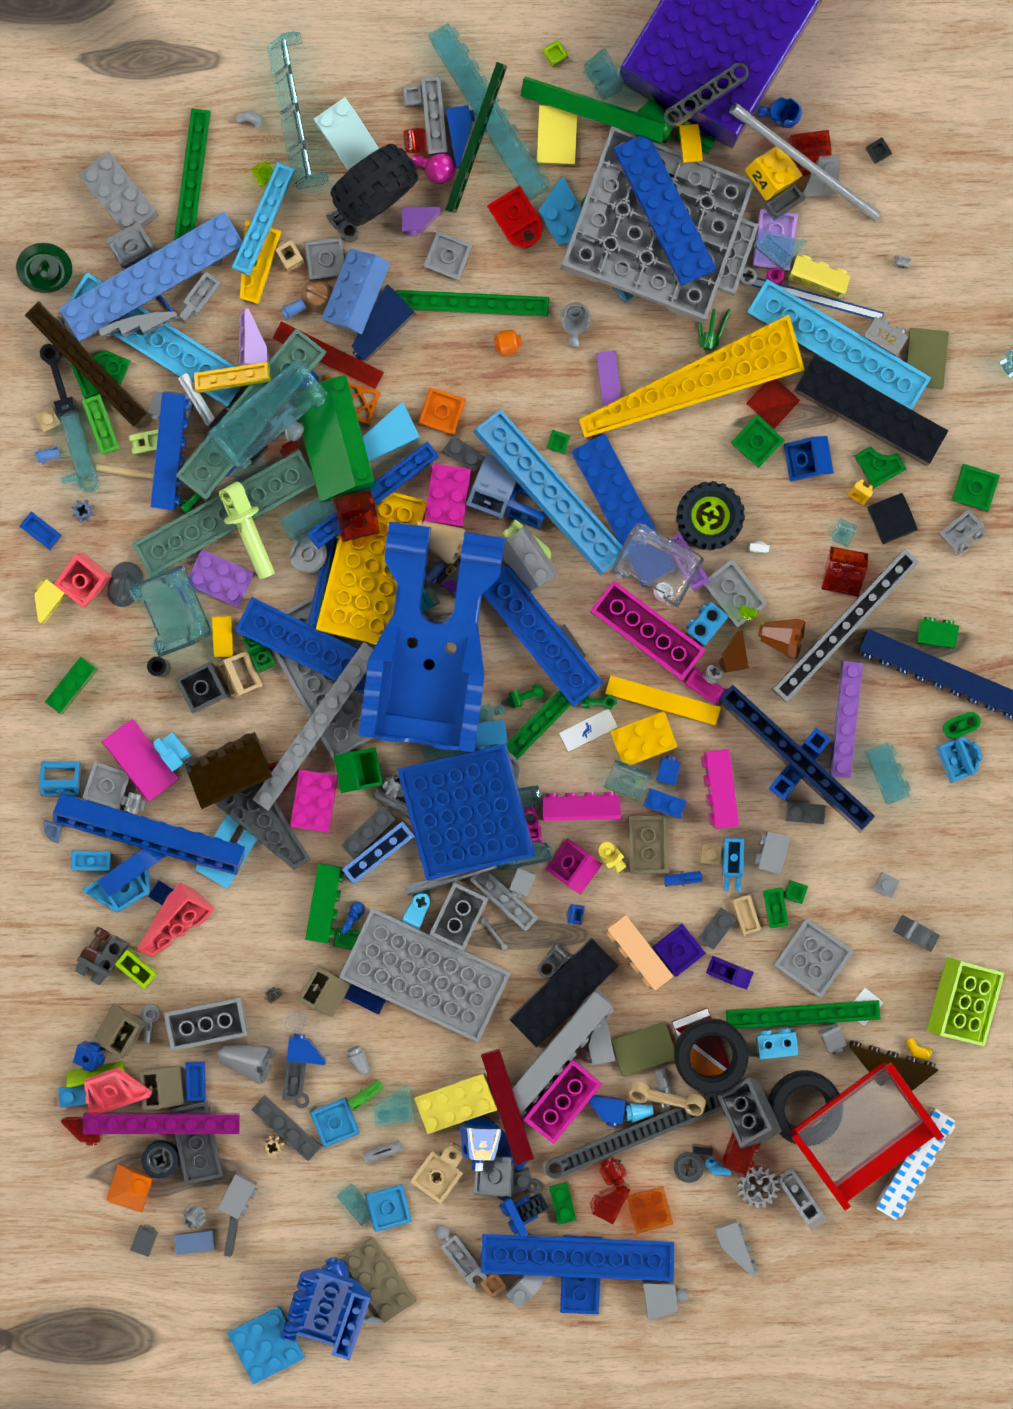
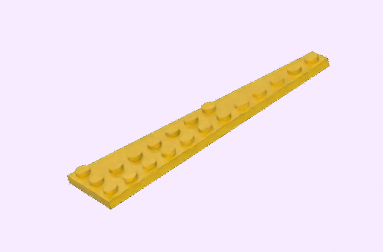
M788 314L579 418L584 438L805 370L790 315Z

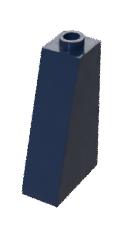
M387 284L370 313L362 335L358 334L351 346L354 349L352 353L359 360L368 361L416 314L390 285Z

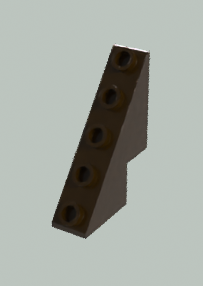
M851 1040L850 1043H847L868 1072L883 1061L887 1065L892 1063L911 1091L939 1071L935 1067L936 1063L925 1060L923 1064L917 1062V1058L906 1055V1058L898 1057L899 1053L894 1051L880 1052V1048L876 1046L862 1047V1043ZM884 1071L874 1080L881 1086L890 1078Z

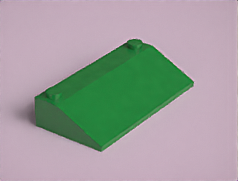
M342 375L327 379L293 395L299 422L303 423V438L320 503L376 488L347 376Z

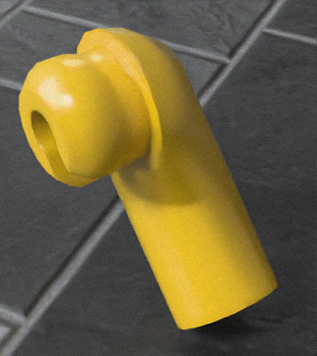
M914 1037L905 1041L913 1057L922 1060L931 1057L932 1050L929 1047L918 1046Z

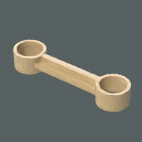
M634 1082L628 1094L633 1102L645 1103L647 1100L677 1106L685 1108V1111L693 1116L701 1115L706 1105V1100L700 1095L691 1094L687 1098L650 1090L648 1085L642 1082Z

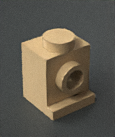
M284 240L277 245L276 253L288 272L305 263L292 240ZM288 252L293 254L290 259L286 258Z

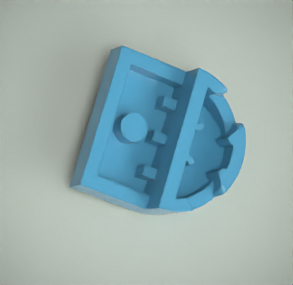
M959 738L936 747L950 783L973 775L979 770L978 767L982 760V753L977 743L971 742L967 738Z

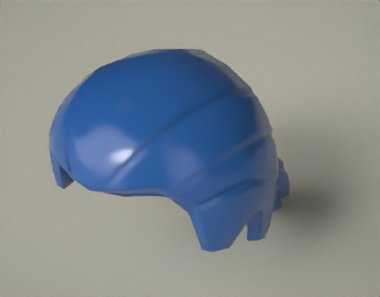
M780 97L774 101L771 108L760 106L757 116L760 118L771 117L778 126L792 128L800 121L802 108L794 99Z

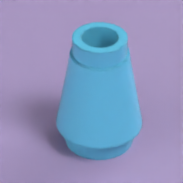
M629 1103L624 1108L625 1119L632 1123L653 1116V1107L647 1104Z

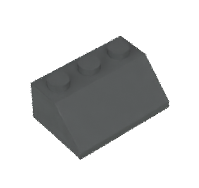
M747 1078L730 1090L717 1096L740 1148L767 1141L782 1132L759 1080Z

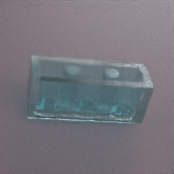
M318 497L280 518L279 521L289 539L297 542L306 537V532L312 530L339 508L334 499L320 503Z
M883 743L866 750L865 754L885 803L889 805L909 797L911 789L907 780H903L901 774L904 772L901 764L896 763L894 758L896 751L893 745Z

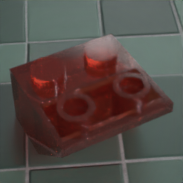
M829 130L790 135L789 144L815 164L820 156H832ZM793 160L803 176L810 175L807 169Z
M831 546L821 589L859 597L868 567V553Z

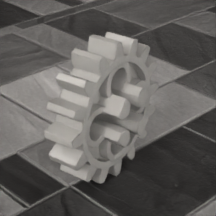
M761 1165L758 1166V1170H755L753 1166H751L750 1172L744 1170L745 1177L739 1176L742 1183H737V1186L742 1188L738 1191L739 1195L744 1194L741 1198L742 1201L748 1199V1206L754 1203L755 1208H758L759 1204H762L765 1208V1202L767 1201L772 1204L771 1198L778 1197L774 1192L780 1189L775 1186V1184L779 1183L778 1179H772L775 1176L774 1172L768 1174L769 1168L766 1167L763 1171ZM751 1176L755 1177L759 1185L762 1184L764 1178H769L767 1184L763 1183L761 1185L762 1189L768 1192L766 1197H762L761 1192L755 1189L756 1187L753 1182H749ZM749 1190H754V1195L749 1196L747 1193Z

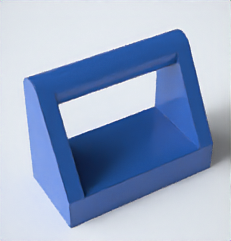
M516 484L504 516L513 520L516 519L518 522L540 530L546 514L543 511L540 512L514 502L517 492L529 496L519 484Z

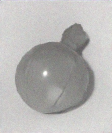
M578 302L568 304L561 313V324L565 332L570 334L568 346L572 348H578V335L588 330L591 319L588 308Z

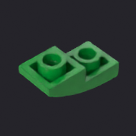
M242 636L258 673L276 666L268 647L246 636Z

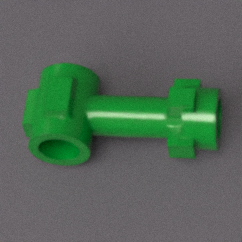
M194 493L187 501L183 499L179 507L185 513H188L194 509L192 506L201 497Z
M535 684L532 686V690L519 694L518 690L508 693L510 706L512 705L514 709L523 706L522 701L532 697H536L537 700L540 699L541 696H544L541 684L538 686Z
M588 695L581 701V708L590 709V706H606L607 709H612L614 705H617V700L612 695H607L606 698H590V695Z

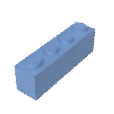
M402 821L342 870L351 882L355 884L415 835Z

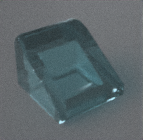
M840 518L830 539L848 547L857 526Z

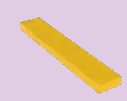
M611 675L605 692L607 695L715 726L721 709L719 706Z

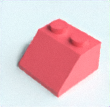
M85 553L75 554L54 585L81 607L85 608L104 589L112 575Z

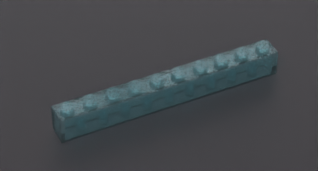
M448 23L429 34V40L469 106L474 111V114L478 117L489 82L484 75L480 76L477 71L480 69L474 59L471 60L468 54L470 52L465 43H460L458 37H460L455 27L451 28ZM497 97L485 132L518 186L520 185L528 200L531 201L548 190L547 184L549 180L544 173L541 174L537 169L539 167L537 160L529 156L527 144L524 140L521 142L518 138L519 131L514 124L511 125L507 120L509 115L504 108L501 109L498 102L500 101Z

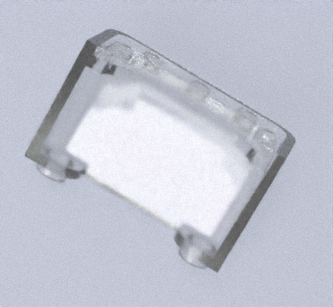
M636 524L624 543L610 572L614 573L619 579L629 578L630 576L663 593V599L668 606L678 608L701 568L704 559L698 553L644 524Z

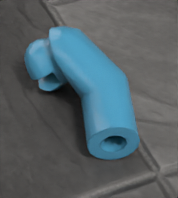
M715 1157L707 1158L705 1165L713 1175L731 1176V1166H721Z

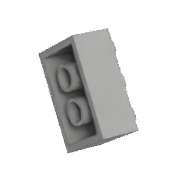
M454 881L429 935L464 951L489 897Z

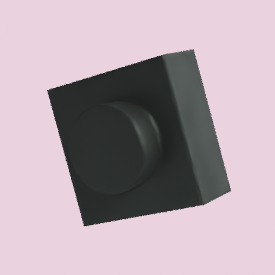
M883 137L865 147L874 164L892 154Z

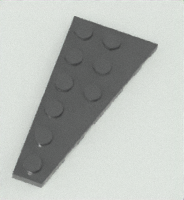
M263 782L215 803V805L293 870L311 861L276 802L268 811L252 800L264 784Z

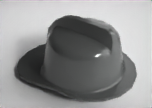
M122 562L114 568L107 589L109 600L118 607L129 606L135 601L142 579L141 571L136 564Z

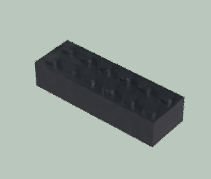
M590 938L509 1020L537 1048L619 965Z

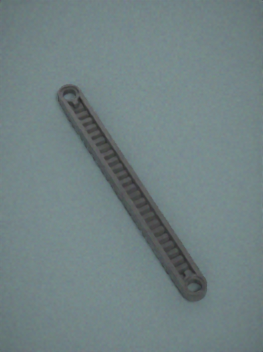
M746 1077V1078L741 1079V1080L739 1081V1083L742 1082V1081H744V1080L747 1079V1078H752V1079H755V1078H753V1077ZM722 1093L701 1095L706 1100V1105L703 1113L699 1116L690 1115L685 1111V1108L676 1106L552 1158L546 1163V1174L553 1179L563 1177L723 1110L717 1097ZM556 1163L560 1166L559 1173L552 1174L549 1171L551 1164Z

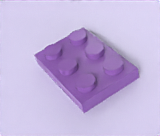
M201 549L186 585L239 608L254 573Z

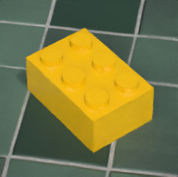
M664 711L610 731L623 768L678 747Z

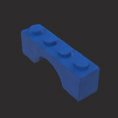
M815 728L801 748L816 761L831 739ZM786 766L769 787V790L785 801L801 778Z

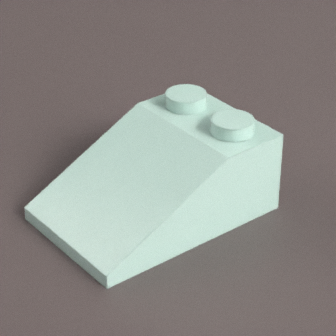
M345 97L314 118L315 125L347 170L379 149Z

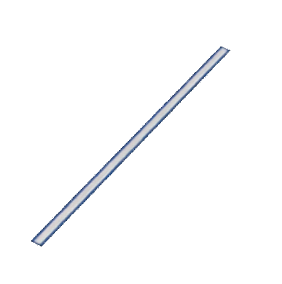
M743 274L745 281L748 282L750 279H753V276ZM757 278L750 286L762 288L766 280ZM777 284L801 300L871 319L883 317L884 312L783 284Z

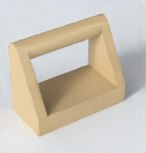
M248 651L216 664L231 699L263 686ZM240 658L244 659L255 684L246 689H243L232 663Z

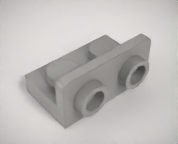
M968 509L939 534L957 556L967 551L973 542L980 540L986 530L984 524Z

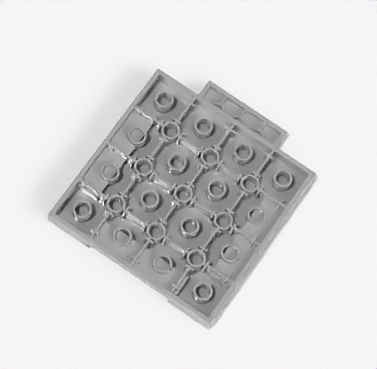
M612 126L560 269L595 283L600 281L668 307V311L704 324L717 290L732 296L736 293L759 227L758 224L742 218L754 183L751 179L704 161L683 163L681 152L653 142L717 268L716 271L681 286L613 152L614 147L639 136Z

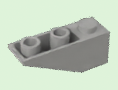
M735 1219L715 1226L714 1228L722 1249L753 1278H756L755 1271H758L755 1261L750 1260L748 1253H751L748 1241L744 1242L742 1235L745 1234L742 1223L738 1224Z

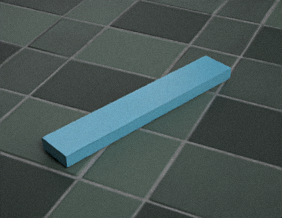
M277 162L232 265V269L249 276L251 275L293 178L295 169Z

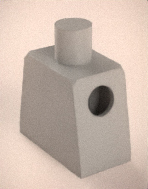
M643 1281L648 1321L678 1312L677 1302L688 1301L687 1289L675 1290L674 1281Z

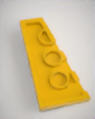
M245 220V235L251 224V221ZM270 228L251 275L241 273V300L259 305L282 231Z

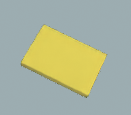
M539 105L537 164L575 165L576 114L552 106Z

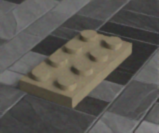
M371 1237L341 1258L345 1261L347 1269L353 1278L371 1295L370 1303L384 1323L416 1302L415 1297L374 1237Z

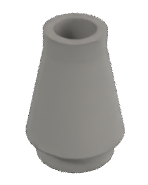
M360 1045L354 1046L346 1052L348 1055L347 1059L355 1067L359 1075H364L370 1071L364 1049Z

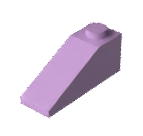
M245 308L240 313L239 366L269 362L266 344L250 310Z

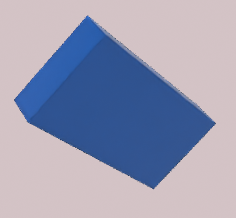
M32 511L19 526L49 550L54 547L62 536Z
M205 1061L186 1062V1101H206Z

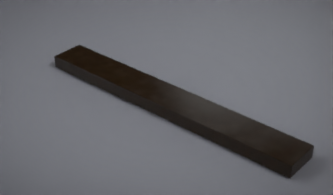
M39 301L25 314L38 330L133 427L147 414L141 405Z

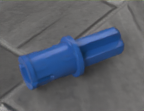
M681 871L679 874L664 875L665 887L674 885L684 886V884L702 882V873L700 871L688 873Z

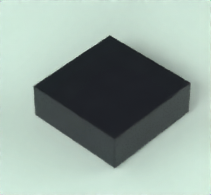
M693 1144L692 1151L694 1154L711 1156L713 1154V1147L710 1145Z

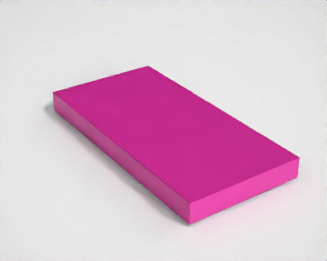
M133 719L101 741L147 802H150L179 780Z

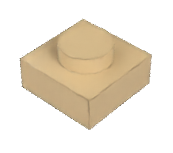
M53 407L35 415L44 433L62 425Z
M702 844L700 863L720 865L721 845Z

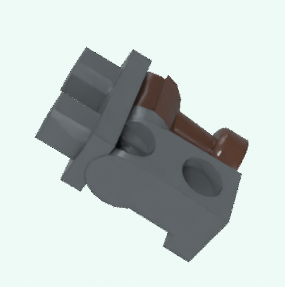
M97 926L94 931L96 937L89 946L82 950L77 959L78 964L75 972L85 976L88 969H92L95 973L91 981L100 985L105 978L110 976L116 966L115 963L120 959L129 943L113 935L104 951L100 950L99 947L102 940H107L110 933Z

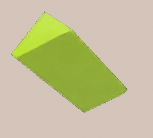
M123 1061L104 1064L94 1071H86L82 1068L70 1070L67 1072L66 1085L68 1088L84 1085L86 1078L115 1068H120L126 1073L125 1064Z

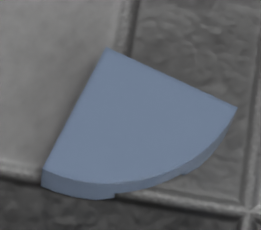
M44 820L43 828L46 835L51 841L58 844L63 825Z

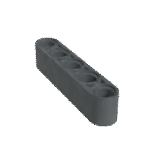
M743 63L734 64L670 107L664 114L666 123L671 127L681 125L745 82L748 78L747 66ZM738 68L745 70V75L741 78H737L734 75L735 70ZM721 79H725L729 84L727 88L720 89L717 86L718 82ZM703 91H710L712 97L709 100H703L701 98ZM689 101L695 103V109L692 111H687L684 108L685 104ZM670 113H677L679 119L676 122H670L668 120Z

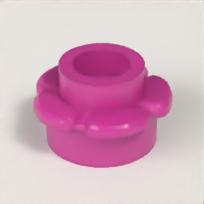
M778 267L770 268V271L767 272V279L776 285L782 284L785 280L784 270Z

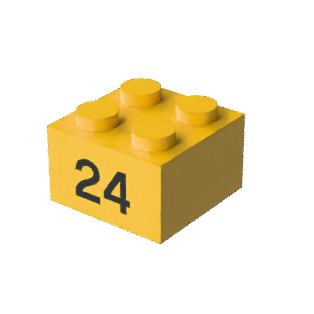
M777 147L756 158L744 169L766 201L794 184L803 176L793 160Z

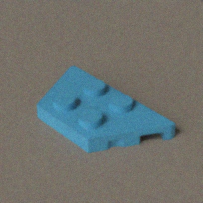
M564 177L560 178L539 210L557 245L569 244L582 209Z
M149 869L109 897L97 881L88 885L82 891L118 913L151 892Z

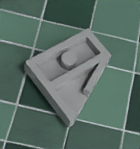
M820 156L816 165L839 181V156ZM812 173L808 177L809 180L805 188L802 189L804 196L838 194Z

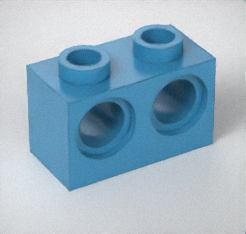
M712 602L708 605L704 603L698 611L700 613L699 617L696 620L692 618L686 625L688 628L686 633L703 647L729 617ZM713 610L716 612L717 618L715 621H710L707 618L708 611ZM697 625L704 627L705 633L703 636H698L695 633Z

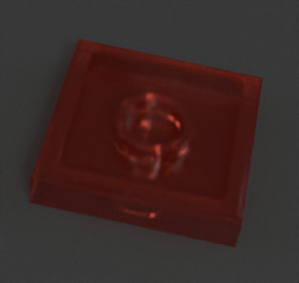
M774 379L765 382L746 405L775 429L800 400L781 382Z

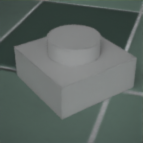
M882 872L873 889L892 898L900 880Z

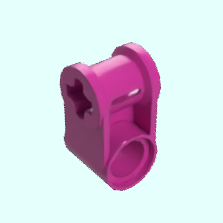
M532 806L525 807V817L528 814L535 816L533 820H526L532 842L543 843L538 811Z

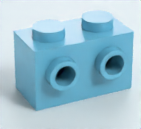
M781 1028L779 1032L772 1033V1030H762L760 1034L756 1035L759 1059L798 1055L796 1032L794 1030L791 1031V1028Z

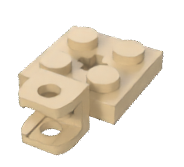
M451 1142L440 1155L432 1150L414 1174L410 1183L442 1204L464 1173L457 1168L463 1158L462 1148ZM450 1152H455L457 1155L453 1156ZM439 1172L442 1180L433 1181L432 1174Z

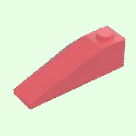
M180 882L167 896L138 946V951L153 957L171 945L173 939L179 935L184 936L187 934L186 930L194 925L199 926L215 910L214 907L194 888Z

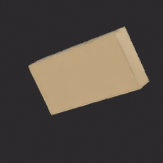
M750 894L731 899L742 935L746 936L761 931Z

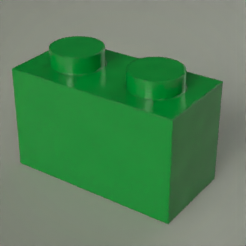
M924 617V620H918L915 643L950 649L956 648L959 625H954L955 621L943 620V623L935 622L936 618Z

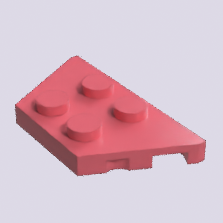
M120 1068L86 1078L84 1082L88 1112H108L149 1098L152 1094L151 1090Z

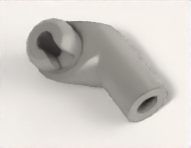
M254 111L235 114L237 123L249 121L253 123V127L256 129L263 126V118Z

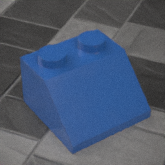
M815 436L784 444L790 482L834 474L828 436Z

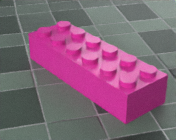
M614 580L590 610V613L680 681H683L705 652L703 647Z

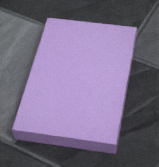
M760 209L759 227L756 233L752 262L753 267L767 269L778 267L790 272L798 214L787 212L774 221L766 209Z

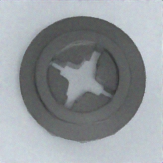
M684 1152L678 1155L674 1161L675 1175L686 1183L699 1180L704 1173L702 1158L693 1152ZM692 1159V1166L695 1169H690L686 1175V1168L683 1165L688 1164Z

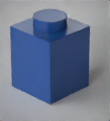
M667 755L665 759L661 758L656 781L672 785L676 784L681 764L677 762V758Z

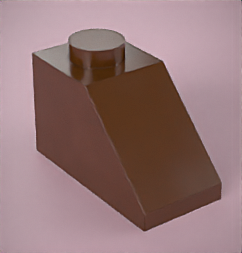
M738 631L721 654L722 658H719L720 668L724 669L725 673L749 669L742 631Z

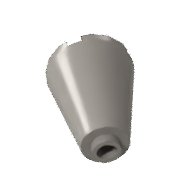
M225 1044L218 1052L220 1063L257 1084L266 1081L272 1066L269 1064V1058L273 1059L274 1056L273 1048L269 1046Z

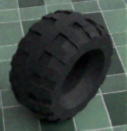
M387 144L361 160L336 182L330 192L333 198L332 202L347 222H351L354 226L363 225L387 210L418 181L417 168L402 148H398L395 144Z

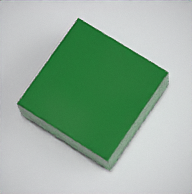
M552 430L546 448L565 454L570 435Z
M789 880L784 898L802 904L808 886Z

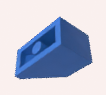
M295 1033L294 1036L289 1037L287 1061L318 1065L326 1064V1058L310 1038H305V1034Z
M593 1095L588 1101L599 1117L606 1122V1125L618 1126V1124L623 1123L625 1099Z

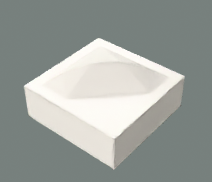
M757 541L749 544L748 551L767 554L770 545Z

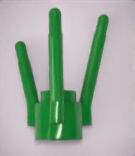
M716 309L712 310L709 331L704 332V336L702 323L698 322V343H701L700 348L715 350V346H719L720 337L731 312L730 309L727 310L716 338V334L713 333Z

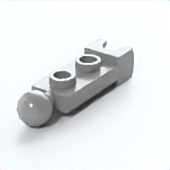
M439 1225L435 1228L436 1238L444 1241L440 1247L472 1289L475 1288V1281L473 1280L475 1275H479L484 1280L488 1277L487 1274H481V1265L478 1264L456 1234L450 1237V1231L445 1225Z

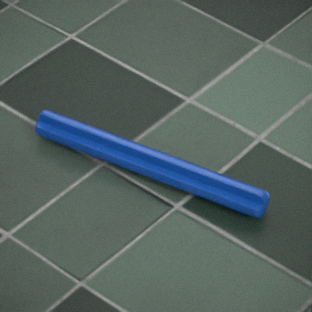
M336 537L325 544L327 558L319 569L308 625L316 628L335 553Z

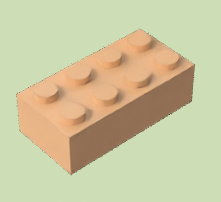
M625 913L606 927L608 929L606 934L611 941L619 943L620 947H618V950L625 959L629 956L632 960L629 963L637 974L639 972L642 973L644 977L641 979L648 989L653 987L654 990H657L673 977Z

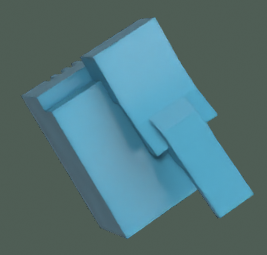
M174 732L162 741L158 738L153 742L155 750L172 772L177 770L184 764L183 762L192 756Z

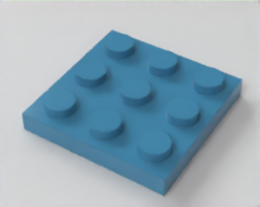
M280 1306L227 1332L253 1385L305 1358L297 1339H295V1343H291L280 1337L284 1323L287 1322Z

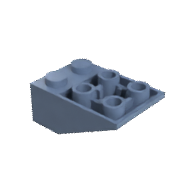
M486 453L466 507L502 520L517 481L495 456Z

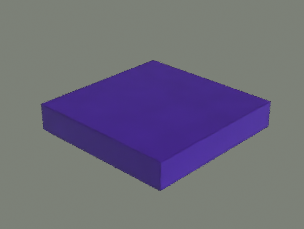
M682 923L652 946L675 977L706 954Z

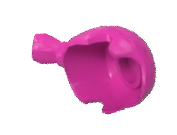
M436 154L429 159H423L419 155L412 157L415 166L425 168V174L432 182L444 184L452 180L456 175V163L448 154Z

